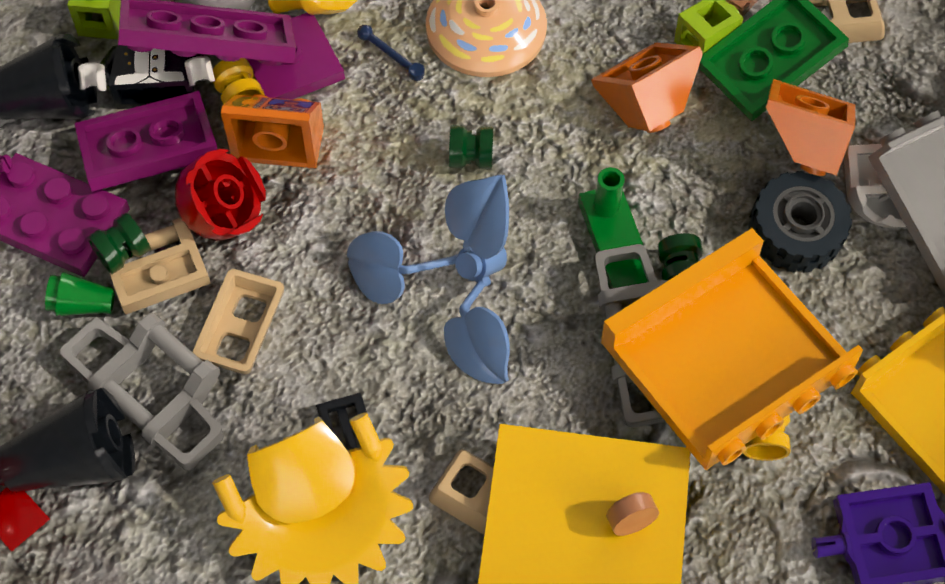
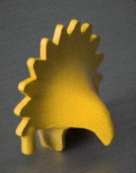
M367 412L358 414L349 420L361 446L359 448L346 450L341 441L319 416L314 418V424L279 442L260 449L257 445L250 447L247 453V460L254 493L245 500H242L230 474L223 475L212 482L224 508L217 515V523L225 527L242 529L230 544L229 554L236 557L257 553L251 571L253 580H261L279 570L281 584H300L305 577L309 584H330L333 574L344 584H359L358 563L374 570L382 571L386 568V561L379 544H401L405 541L404 532L391 518L413 510L412 500L393 492L396 487L409 477V470L405 466L383 465L394 444L390 438L379 440Z

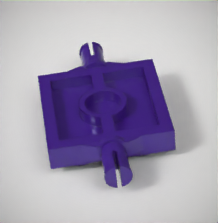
M930 482L837 495L833 500L839 523V534L819 538L813 537L811 540L812 550L815 549L813 555L816 559L843 554L851 567L855 584H931L945 582V514L937 505Z

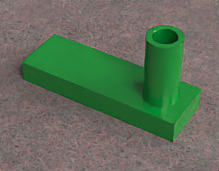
M612 167L600 171L595 190L579 193L578 204L596 253L624 246L643 245L623 192L624 175L620 170ZM637 259L608 263L605 267L609 289L647 282L642 265Z

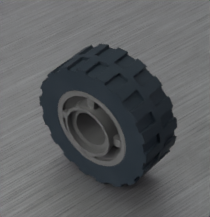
M796 171L791 174L786 172L780 174L778 178H772L768 181L765 189H761L749 216L751 220L748 224V228H753L764 240L760 255L764 259L770 260L772 265L778 268H786L790 272H796V270L803 271L804 273L812 272L814 268L821 269L826 266L830 259L833 260L837 256L852 227V219H850L852 210L850 204H847L846 196L842 190L839 191L829 179L825 180L820 176L804 173V171ZM793 218H799L803 220L807 225H800L793 220Z

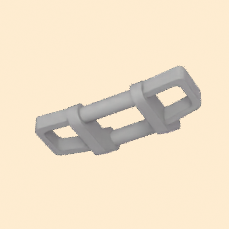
M641 244L602 250L595 255L601 289L597 297L599 308L605 311L606 319L668 281H657L647 250ZM628 259L640 261L647 279L646 283L609 289L605 271L608 263ZM614 359L615 365L611 367L613 382L619 386L626 425L629 427H639L666 422L657 410L644 413L632 411L627 383L633 381Z
M155 313L148 314L137 324L130 339H127L102 320L93 319L61 347L60 354L65 363L88 383V389L105 388L113 395L123 414L142 430V438L151 446L159 447L184 470H192L223 440L224 433L220 424L202 405L220 374L219 368L209 360L202 361L165 329V322ZM105 337L121 350L93 374L76 356L95 338ZM157 345L188 372L190 377L183 387L184 389L156 416H153L119 384L149 357L153 348ZM195 412L210 429V432L190 452L183 453L171 444L167 438Z

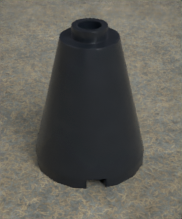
M71 34L58 35L0 66V120L83 119L94 115L95 110H91L89 107L90 104L97 103L96 86L86 87L85 90L80 89L78 67L90 62L87 57L79 58L74 47L81 46V44Z
M105 388L89 390L0 446V485H6L12 492L120 482L133 475L136 460L131 433L124 436L121 434L117 422L125 419L113 395Z

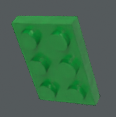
M772 0L702 55L698 68L752 122L767 110L766 104L773 79L795 86L800 85L846 49L849 38L809 0Z

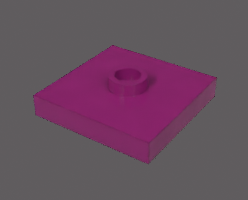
M308 13L291 18L296 44L294 64L283 63L279 66H269L255 59H247L253 69V79L260 83L264 95L269 98L293 100L345 80L344 69L314 15Z

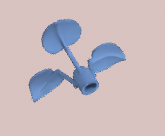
M495 175L459 184L447 196L445 202L447 226L456 238L464 240L463 248L459 254L413 265H402L403 249L400 242L388 233L371 231L356 237L350 243L347 257L349 259L350 271L357 286L368 299L378 304L392 303L401 297L405 288L402 274H412L455 264L457 272L461 277L470 281H476L477 284L460 305L459 312L461 317H454L445 324V345L453 362L464 373L482 382L503 384L509 381L507 369L510 342L506 327L500 317L488 308L475 307L470 310L471 305L483 288L491 284L489 276L501 271L507 262V253L504 245L509 228L508 190L505 175Z

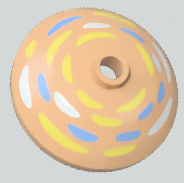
M433 0L426 16V35L435 55L452 69L477 77L503 76L525 67L540 52L547 32L546 13L539 0Z

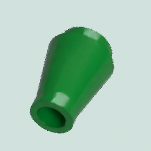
M62 272L61 276L50 275L46 288L45 310L56 312V316L100 313L111 315L115 299V288L105 287Z

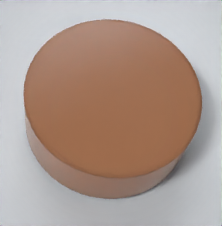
M639 492L628 495L614 503L609 508L606 518L614 534L624 536L640 531L650 525L658 517L659 510L650 494Z

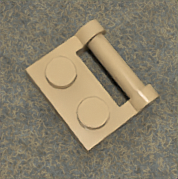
M181 218L172 220L173 225L145 234L151 247L150 251L180 241L179 245L126 263L124 268L113 275L110 274L125 315L211 284L192 233Z

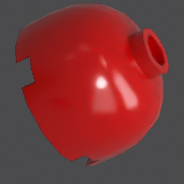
M217 149L198 156L181 171L175 187V205L179 217L185 225L204 238L219 241L250 232L261 221L263 214L259 215L261 202L266 200V190L261 176L252 163L243 156L236 158L232 154L226 153L230 151L226 149Z

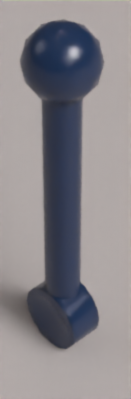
M369 25L359 26L357 35L361 40H369L407 69L408 75L413 81H420L424 78L425 68L422 64H412L374 35Z

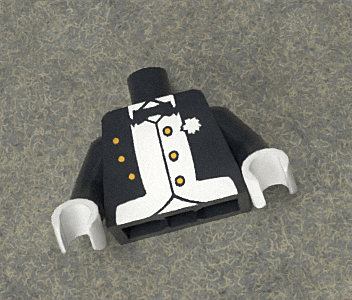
M118 44L112 46L100 63H84L78 67L80 89L85 90L86 87L96 86L99 91H106V85L108 84L117 110L130 109L195 92L194 85L196 81H204L206 79L210 82L215 81L210 58L204 56V54L197 53V55L192 57H183L172 53L170 50L161 49L137 52L129 49L127 46Z

